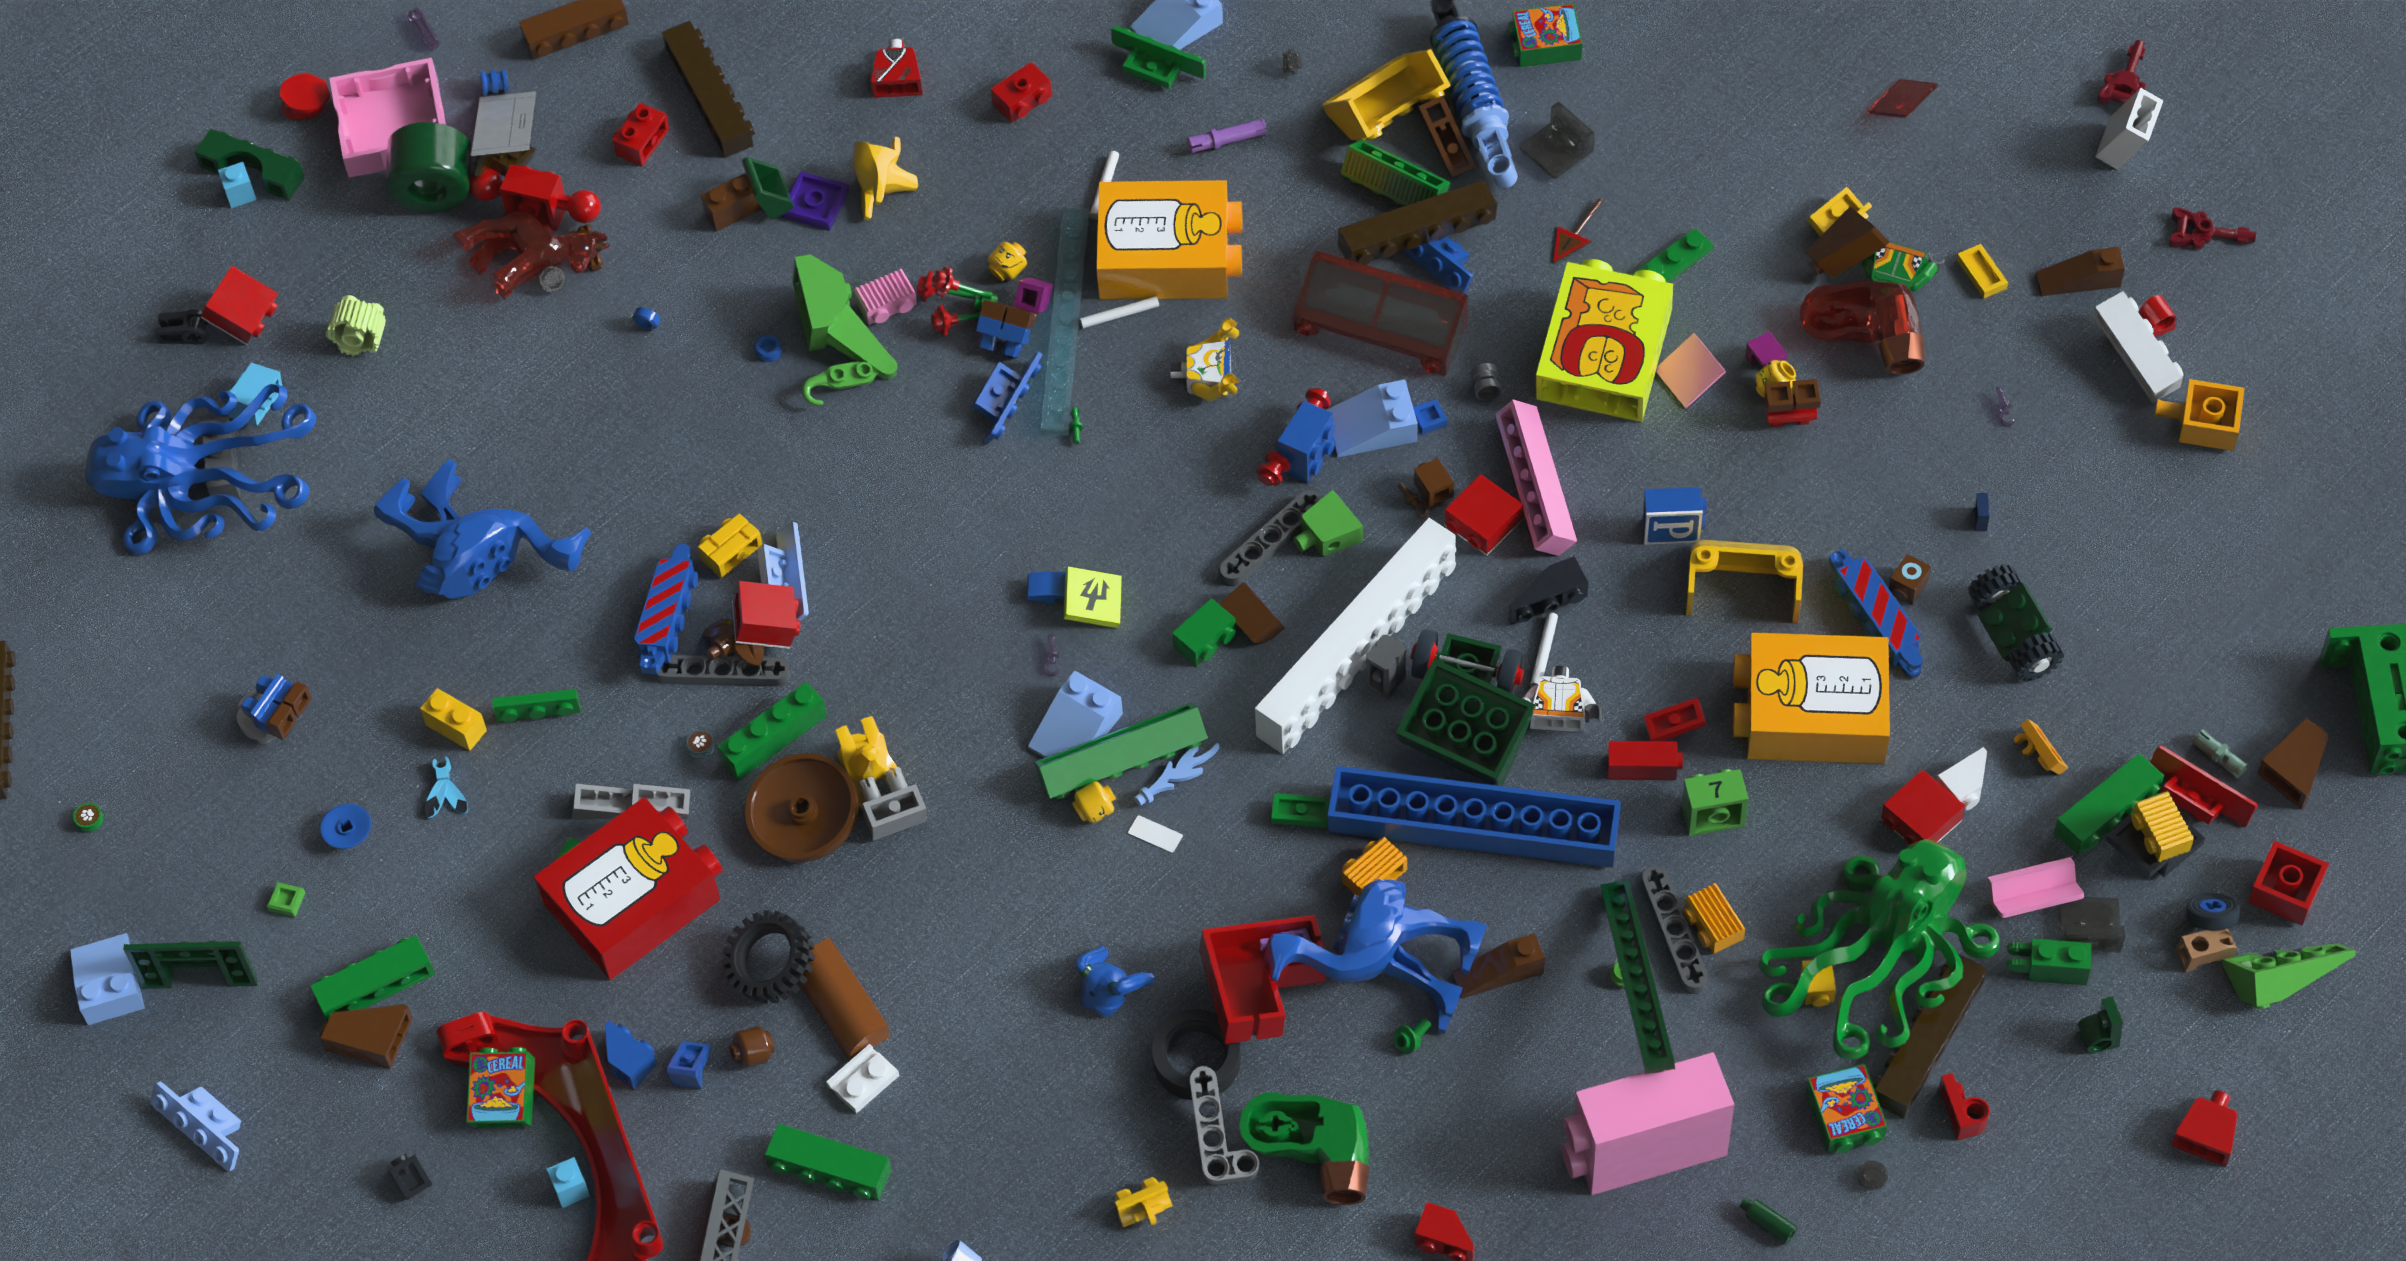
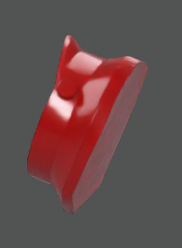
M301 73L289 77L282 83L280 89V99L283 101L281 112L288 119L292 120L312 119L324 111L326 103L331 98L326 81L309 73Z

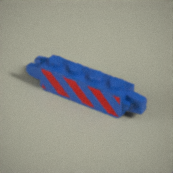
M1844 549L1829 555L1828 562L1835 574L1833 587L1838 596H1843L1848 603L1851 615L1860 620L1865 635L1867 637H1888L1890 665L1892 667L1898 665L1907 677L1917 678L1921 674V665L1923 663V658L1918 651L1921 634L1868 559L1864 558L1854 560Z

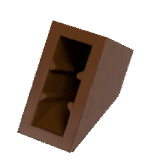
M1850 206L1805 253L1812 260L1809 265L1818 274L1821 275L1825 272L1831 278H1834L1885 247L1889 241L1873 224Z
M2306 718L2262 759L2257 774L2300 809H2303L2306 806L2329 735L2325 733L2320 725L2314 724Z
M403 1004L334 1012L331 1014L328 1022L322 1025L320 1038L326 1051L391 1069L413 1018L408 1006Z

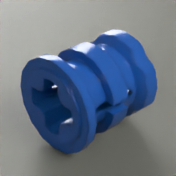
M502 69L501 72L492 70L489 74H485L483 70H480L484 96H487L489 91H493V93H499L498 90L509 92L506 69Z

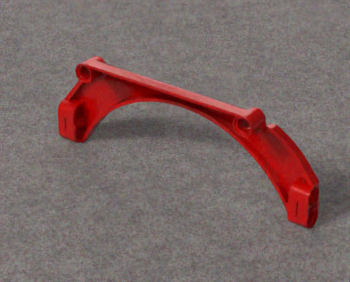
M477 1012L441 1025L437 1029L436 1034L444 1058L452 1064L469 1067L470 1053H480L481 1048H494L498 1052H508L509 1048L519 1047L525 1048L526 1052L535 1057L533 1093L541 1097L556 1110L571 1127L583 1146L591 1166L597 1203L595 1231L587 1261H647V1259L658 1255L662 1251L663 1240L586 1023L582 1020L574 1019L567 1022L563 1028L541 1027L490 1016L487 1012ZM576 1035H583L579 1040H571ZM646 1236H654V1239L650 1242H641Z

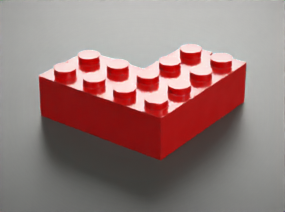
M1315 915L1202 929L1199 953L1225 1044L1251 1041V1036L1255 1035L1256 1040L1282 1037L1286 1015L1278 988L1325 982L1326 975L1301 962L1288 964L1280 973L1278 981L1271 980L1270 966L1264 962L1266 950L1260 951L1259 948L1260 939L1270 938L1271 934L1306 928L1311 942L1325 949Z

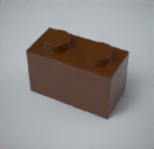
M746 173L700 195L704 214L716 232L763 209L755 200Z

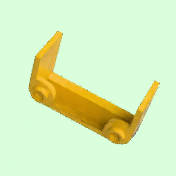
M1699 540L1691 546L1686 606L1687 616H1692L1695 572L1722 570L1777 574L1784 578L1795 579L1792 623L1798 624L1802 595L1803 562L1801 553L1796 548L1784 545Z

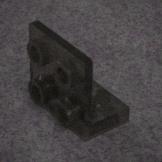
M1558 101L1551 106L1550 123L1521 143L1520 150L1553 179H1557L1593 152L1595 133Z
M2084 897L2080 900L2060 904L2061 941L2091 943V952L2121 953L2125 940V926H2120L2118 898Z

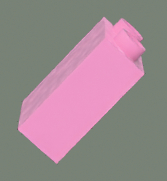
M1714 1052L1675 1063V1069L1650 1074L1643 1072L1577 1091L1574 1115L1563 1119L1568 1142L1563 1143L1561 1148L1570 1177L1573 1179L1584 1175L1591 1195L1727 1156L1734 1102Z

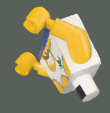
M1227 318L1221 323V330H1218L1198 344L1189 346L1187 348V362H1171V378H1187V392L1208 402L1218 398H1231V395L1236 394L1237 387L1234 384L1239 383V380L1231 373L1230 341L1227 340L1228 336L1231 339L1239 336V330L1235 328L1237 322Z

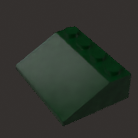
M1434 659L1404 715L1396 735L1399 741L1487 783L1502 786L1515 761L1536 705Z

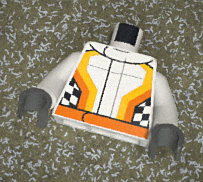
M1565 666L1553 667L1552 677H1540L1538 685L1532 686L1522 698L1536 705L1531 718L1530 729L1584 732L1585 722L1589 723L1590 719H1598L1599 722H1602L1601 705L1595 703L1588 690L1581 688L1579 679L1569 678V669Z

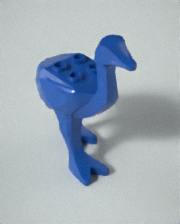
M451 459L438 469L421 492L422 499L440 514L441 521L421 522L405 514L415 501L413 495L407 494L410 481L406 478L397 482L374 506L376 518L387 525L395 526L404 531L418 544L430 546L434 549L432 564L424 566L415 587L428 594L444 595L450 599L474 595L479 590L486 588L501 572L506 571L515 560L521 538L526 539L537 554L548 564L559 570L575 571L580 565L585 543L591 535V531L588 528H583L580 532L568 538L555 541L548 538L528 514L514 510L487 509L475 511L462 517L458 516L450 506L449 500L462 480L457 475H454L457 463Z
M1374 879L1364 886L1361 896L1354 895L1333 947L1334 950L1338 951L1337 955L1330 953L1303 937L1289 933L1271 934L1267 941L1265 958L1271 969L1270 978L1275 982L1278 981L1284 967L1292 962L1308 964L1337 982L1370 980L1377 977L1381 972L1409 982L1432 996L1436 1006L1437 1032L1445 1034L1463 987L1435 978L1427 971L1419 959L1408 954L1400 944L1426 934H1438L1455 938L1460 946L1461 972L1468 974L1477 955L1487 925L1476 921L1450 919L1430 909H1415L1405 905L1406 887L1404 882Z

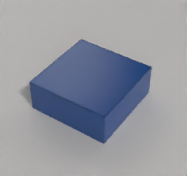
M1437 399L1413 407L1422 435L1447 426L1448 420Z

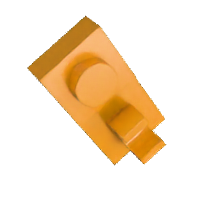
M2027 719L2020 724L2025 733L2018 734L2014 738V742L2020 745L2028 740V746L2021 751L2024 755L2030 756L2037 750L2040 755L2037 760L2047 772L2052 770L2060 775L2068 769L2036 723Z

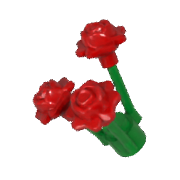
M944 266L941 271H935L934 276L932 275V270L928 272L927 276H920L916 286L917 293L923 296L924 303L934 293L942 298L945 294L973 299L972 309L977 310L978 313L959 316L957 314L949 315L943 305H939L937 311L931 314L932 328L936 332H941L942 337L948 335L951 325H956L960 321L979 319L983 300L997 302V294L960 284V281L953 279L952 268H948V266Z

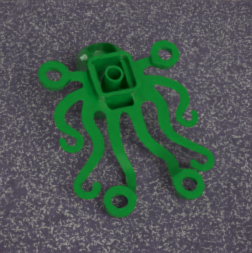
M1925 839L1914 842L1906 849L1900 851L1896 864L1884 877L1880 876V867L1874 859L1867 856H1855L1849 859L1843 867L1845 883L1855 890H1872L1873 895L1848 890L1831 891L1820 895L1812 904L1811 915L1814 926L1810 928L1803 927L1802 924L1806 919L1805 915L1800 913L1794 921L1795 931L1801 936L1810 937L1822 931L1824 926L1823 909L1828 903L1844 901L1861 905L1837 919L1827 937L1819 944L1803 947L1773 948L1762 954L1758 963L1759 970L1771 977L1784 975L1787 972V968L1784 965L1779 967L1768 966L1770 959L1815 957L1805 967L1796 984L1776 983L1770 985L1762 994L1763 1009L1774 1017H1785L1794 1013L1803 1004L1810 983L1817 973L1831 965L1854 961L1872 944L1885 940V952L1869 977L1849 985L1839 1000L1832 1047L1836 1055L1842 1059H1858L1868 1053L1871 1041L1870 1036L1864 1028L1848 1022L1849 1007L1856 995L1876 987L1886 978L1904 950L1912 952L1916 956L1917 961L1914 967L1893 982L1889 991V1002L1900 1035L1892 1038L1886 1035L1887 1027L1883 1024L1877 1028L1876 1035L1877 1039L1888 1047H1898L1905 1044L1909 1038L1910 1031L1903 1008L1902 994L1909 985L1920 979L1929 970L1935 951L1940 950L1949 965L1950 974L1944 979L1929 981L1919 986L1915 992V999L1919 1005L1926 1008L1939 1006L1944 1001L1942 994H1939L1936 998L1929 999L1924 997L1927 991H1940L1952 988L1963 976L1961 958L1956 949L1942 934L1952 932L1958 935L1963 951L1973 958L1991 957L1998 951L2000 946L1999 935L1993 927L1986 924L1965 926L1957 919L1948 917V911L1953 906L1966 881L1967 872L1964 858L1941 843ZM1857 868H1866L1870 874L1856 875L1853 872ZM1861 923L1866 926V931L1854 944L1834 949L1840 943L1847 928L1852 924ZM1982 936L1987 937L1990 942L1986 945H1980L1972 942V940ZM1782 994L1789 998L1786 1002L1782 1003L1772 1002V998L1775 995ZM1848 1037H1854L1860 1040V1045L1848 1047L1842 1041Z

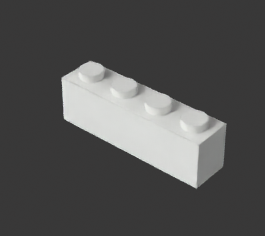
M2124 291L2097 305L2093 317L2151 402L2154 403L2157 399H2161L2181 387L2183 371L2177 362L2173 363L2170 360L2165 344L2161 340L2157 341L2153 335L2154 331L2150 322L2147 319H2142L2139 315V309L2132 297L2128 298Z

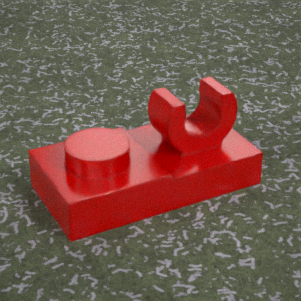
M1698 697L1644 715L1651 741H1665L1680 734L1707 726Z

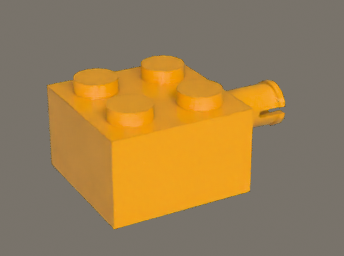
M2189 379L2185 399L2182 401V404L2157 399L2154 417L2178 419L2179 423H2181L2180 443L2234 451L2239 434L2245 388Z

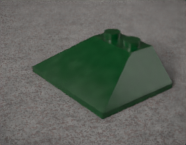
M240 941L124 944L123 947L143 989L172 988L174 968L220 966L229 987L258 986V979Z

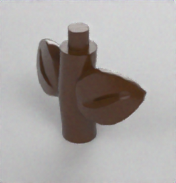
M721 619L704 630L703 637L711 641V648L706 651V656L710 660L716 657L723 658L734 651L746 663L757 667L761 665L764 656V646L735 643L734 621Z

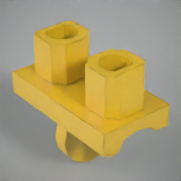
M1151 1177L1142 1182L1141 1191L1134 1194L1127 1189L1116 1192L1115 1205L1123 1228L1147 1219L1150 1226L1157 1224L1155 1215L1172 1207L1168 1188L1164 1181L1158 1182L1154 1177Z

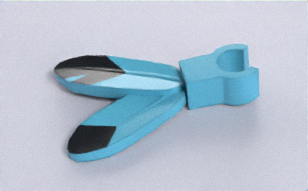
M447 757L445 758L446 765L443 768L437 767L438 762L436 759L432 763L438 781L433 786L424 807L427 818H432L439 812L445 798L455 811L461 814L468 812V804L465 797L450 781L449 772L451 764Z

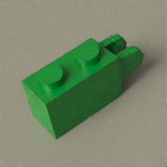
M2032 938L2031 943L2013 942L2007 945L2008 954L2029 957V959H2009L2006 961L2008 971L2028 973V978L2033 981L2087 985L2091 971V943Z

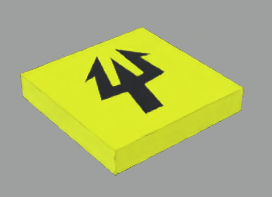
M1068 567L1065 571L1064 619L1118 628L1120 624L1121 576Z

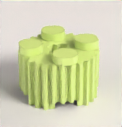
M351 295L343 296L341 302H337L333 307L325 337L333 340V343H337L338 349L341 353H346V355L351 354L354 357L361 353V351L365 353L367 351L376 352L386 321L385 316H383L384 309L377 303L360 302Z

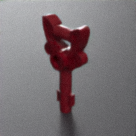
M2136 40L2134 45H2130L2127 53L2129 59L2124 71H2116L2115 75L2112 73L2106 74L2104 79L2105 85L2099 92L2097 103H2107L2110 100L2125 103L2140 88L2145 90L2146 84L2140 82V77L2134 74L2139 59L2143 60L2146 51L2143 41Z
M2173 207L2172 219L2177 223V229L2170 238L2169 245L2171 247L2179 248L2192 245L2195 249H2202L2205 244L2211 241L2212 237L2237 240V243L2247 244L2256 240V232L2249 231V228L2238 227V230L2214 227L2212 220L2207 218L2205 212L2199 211L2194 214L2191 211ZM2188 224L2193 226L2194 231L2192 234H2187Z

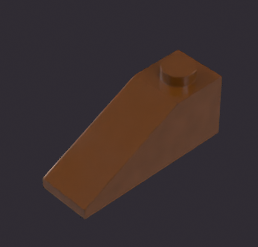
M1443 95L1420 105L1418 113L1451 178L1475 168L1476 166Z
M2119 247L2103 248L2085 252L2036 271V278L2041 296L2121 287L2125 267Z
M1533 933L1507 941L1474 959L1468 974L1461 972V967L1452 971V976L1455 984L1463 987L1460 994L1461 999L1544 974L1545 957L1537 937Z

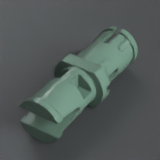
M2204 729L2193 739L2192 744L2212 758L2211 762L2215 765L2221 764L2235 778H2240L2247 770L2246 767L2249 764L2231 753L2228 745L2225 743L2222 745Z

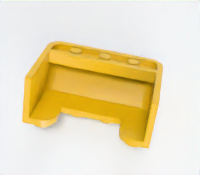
M1422 50L1406 53L1392 59L1325 101L1322 107L1327 116L1351 140L1368 139L1370 141L1382 134L1381 129L1393 122L1392 117L1397 114L1403 116L1412 111V105L1418 101L1423 103L1429 99L1431 101L1444 95L1443 90L1451 85L1432 50Z

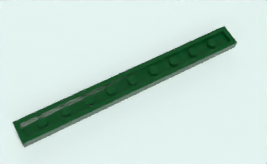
M1629 880L1600 884L1645 1074L1675 1069L1674 1057Z

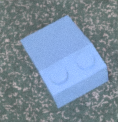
M1155 0L1130 26V29L1136 34L1151 37L1157 42L1174 46L1180 50L1223 24L1222 3L1219 0Z
M1405 380L1379 384L1327 409V411L1333 413V425H1335L1333 440L1336 442L1337 457L1417 442L1418 424Z
M1074 671L1058 691L1030 741L1028 749L1046 758L1108 734L1123 714L1121 697Z
M127 933L70 949L74 986L79 1008L88 1025L145 1009L138 978L123 950L124 944H130Z

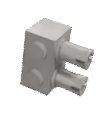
M900 767L894 768V775L891 769L884 773V777L892 793L887 795H880L874 777H868L867 784L865 779L857 784L865 800V803H862L863 817L873 841L926 822V806L917 785L907 786Z

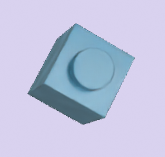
M243 162L218 170L231 208L256 200Z
M574 1157L547 1168L548 1175L562 1208L590 1197Z

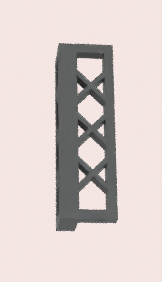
M719 1170L713 1180L696 1261H727L726 1258L729 1256L730 1261H737L754 1178ZM729 1181L745 1185L744 1195L734 1199L728 1190ZM732 1207L739 1218L737 1223L729 1227L722 1214L725 1210ZM726 1234L733 1247L730 1251L722 1254L716 1242L718 1238ZM715 1253L717 1258L713 1260V1256Z

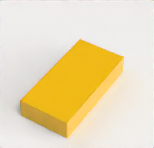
M1981 244L1957 254L1956 260L1983 299L2007 289V280Z

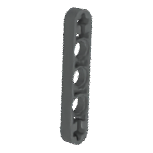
M1313 490L1300 493L1222 562L1220 566L1221 580L1226 585L1236 586L1247 579L1301 531V516L1312 507V505L1305 507V502L1309 504L1315 502L1316 504L1322 499L1320 494ZM1293 516L1298 519V522L1295 525L1289 526L1284 524L1283 520L1286 517ZM1269 533H1274L1278 535L1279 539L1270 543L1265 541L1264 537ZM1249 550H1255L1260 555L1258 558L1251 560L1247 559L1244 554ZM1237 569L1238 574L1233 572L1228 574V570L1235 571Z
M672 655L670 663H663L655 677L658 681L665 684L782 686L789 681L791 675L789 664L782 658L763 657L759 667L753 666L757 668V672L752 676H745L742 674L744 668L753 665L746 663L739 657L725 656L710 660L707 656ZM680 665H681L682 674H679V673H678V671H680V670H679V666H680ZM692 665H699L702 668L696 675L687 673V669ZM665 666L671 667L668 669V673H663L662 671L665 669ZM719 666H727L729 668V672L725 675L720 676L714 673L715 669ZM763 667L766 668L765 676H763L762 672ZM777 668H780L779 675L775 676L773 673Z
M1651 866L1644 871L1642 876L1644 893L1682 988L1688 993L1698 994L1706 988L1707 971L1668 873L1662 867ZM1655 876L1657 880H1660L1659 892H1657L1655 883L1650 881L1651 877ZM1663 899L1669 900L1673 907L1670 910H1661L1657 906L1658 901ZM1671 924H1677L1681 926L1683 931L1678 935H1671L1666 928ZM1685 948L1690 950L1693 956L1688 960H1682L1677 957L1676 952ZM1693 967L1692 972L1695 978H1699V983L1694 984L1693 980H1689V968Z

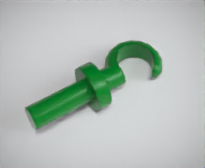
M1074 406L1071 411L1073 422L1069 424V427L1073 431V444L1077 445L1080 443V431L1083 429V423L1079 421L1080 413L1078 407Z

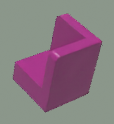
M1769 331L1747 342L1745 358L1750 365L1759 362L1762 367H1765L1773 360L1787 361V354Z

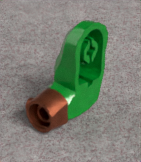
M1264 1092L1249 1101L1242 1111L1239 1126L1242 1138L1253 1151L1267 1157H1286L1306 1163H1321L1319 1173L1322 1198L1328 1203L1355 1205L1365 1200L1369 1176L1370 1150L1368 1132L1359 1106L1319 1095H1285L1276 1092Z

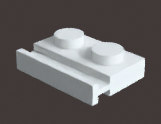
M869 1044L826 1083L827 1087L832 1089L852 1111L858 1113L899 1077V1072Z

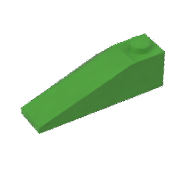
M2337 943L2303 947L2302 953L2285 951L2284 949L2274 950L2275 956L2259 957L2257 952L2222 959V965L2240 1000L2252 1004L2254 1008L2263 1009L2270 1007L2271 1003L2283 1001L2353 958L2356 954L2354 949Z

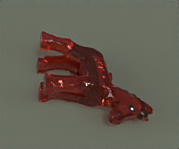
M523 211L512 212L496 220L484 219L475 226L453 234L455 240L465 252L472 249L476 243L488 239L479 250L474 252V257L469 259L472 268L479 275L487 270L489 262L498 253L506 250H517L519 253L517 258L493 273V277L496 279L493 281L494 287L504 300L511 296L512 291L519 284L554 270L559 264L570 259V267L573 272H584L588 263L596 256L597 252L610 247L606 243L607 235L597 231L592 232L591 230L586 231L582 229L578 232L572 231L569 234L555 236L547 224L543 226L534 216Z

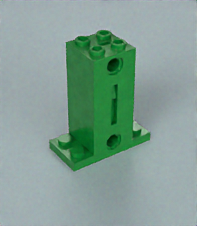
M2406 624L2329 628L2319 657L2321 667L2341 668L2345 665L2350 666L2370 773L2389 775L2395 772H2405Z

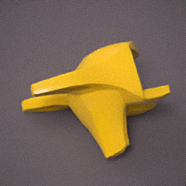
M894 137L892 140L891 149L862 141H856L854 144L852 164L861 187V207L865 220L869 221L871 219L873 202L880 205L884 194L916 191L918 188L917 176L904 171L896 165L900 154V138Z
M873 716L861 720L865 735H851L847 725L835 730L840 744L836 757L856 787L859 807L862 811V803H865L860 788H858V782L865 779L867 784V778L874 777L875 782L884 779L889 786L884 773L891 769L894 775V768L897 767L888 754L884 735L879 732Z

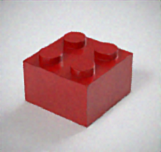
M2274 840L2253 885L2248 903L2303 926L2322 885L2329 863Z

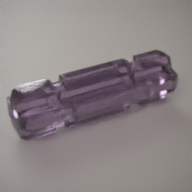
M415 8L408 12L409 19L415 25L414 28L422 41L425 42L426 48L428 50L438 48L440 46L439 39L433 33L434 31L426 17L423 16L424 14L421 9Z

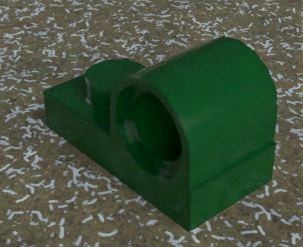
M2111 996L2101 1000L2100 1011L2081 1019L2077 1024L2089 1053H2098L2120 1047L2123 1020L2114 997Z

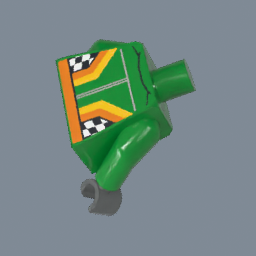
M1889 242L1885 247L1862 260L1865 276L1871 280L1872 287L1880 289L1877 303H1880L1885 298H1889L1890 307H1892L1896 294L1908 297L1911 292H1917L1935 274L1940 273L1945 259H1942L1941 262H1936L1933 260L1935 254H1930L1928 259L1926 252Z

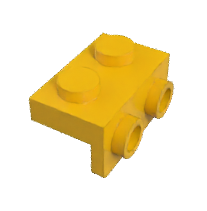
M1846 187L1807 219V222L1821 237L1850 206L1867 219L1869 216L1866 212L1872 205L1868 202L1863 206L1849 188Z

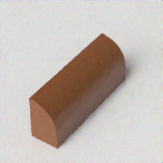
M830 937L815 944L814 949L809 950L815 955L814 961L807 962L813 967L811 973L803 972L802 975L808 978L805 984L799 980L798 983L849 1060H851L869 1044L874 1047L890 1037L888 1025Z

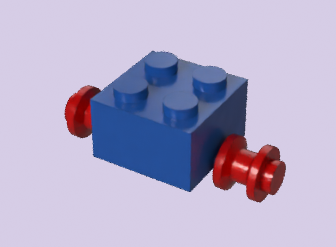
M1310 388L1305 393L1307 402L1302 401L1298 404L1297 412L1278 440V452H1267L1265 455L1267 464H1261L1256 469L1258 478L1264 485L1278 486L1282 481L1281 472L1308 484L1312 476H1317L1323 464L1322 460L1326 455L1329 456L1332 453L1336 443L1333 440L1335 431L1333 413L1326 410L1331 405V401L1324 390L1320 388Z

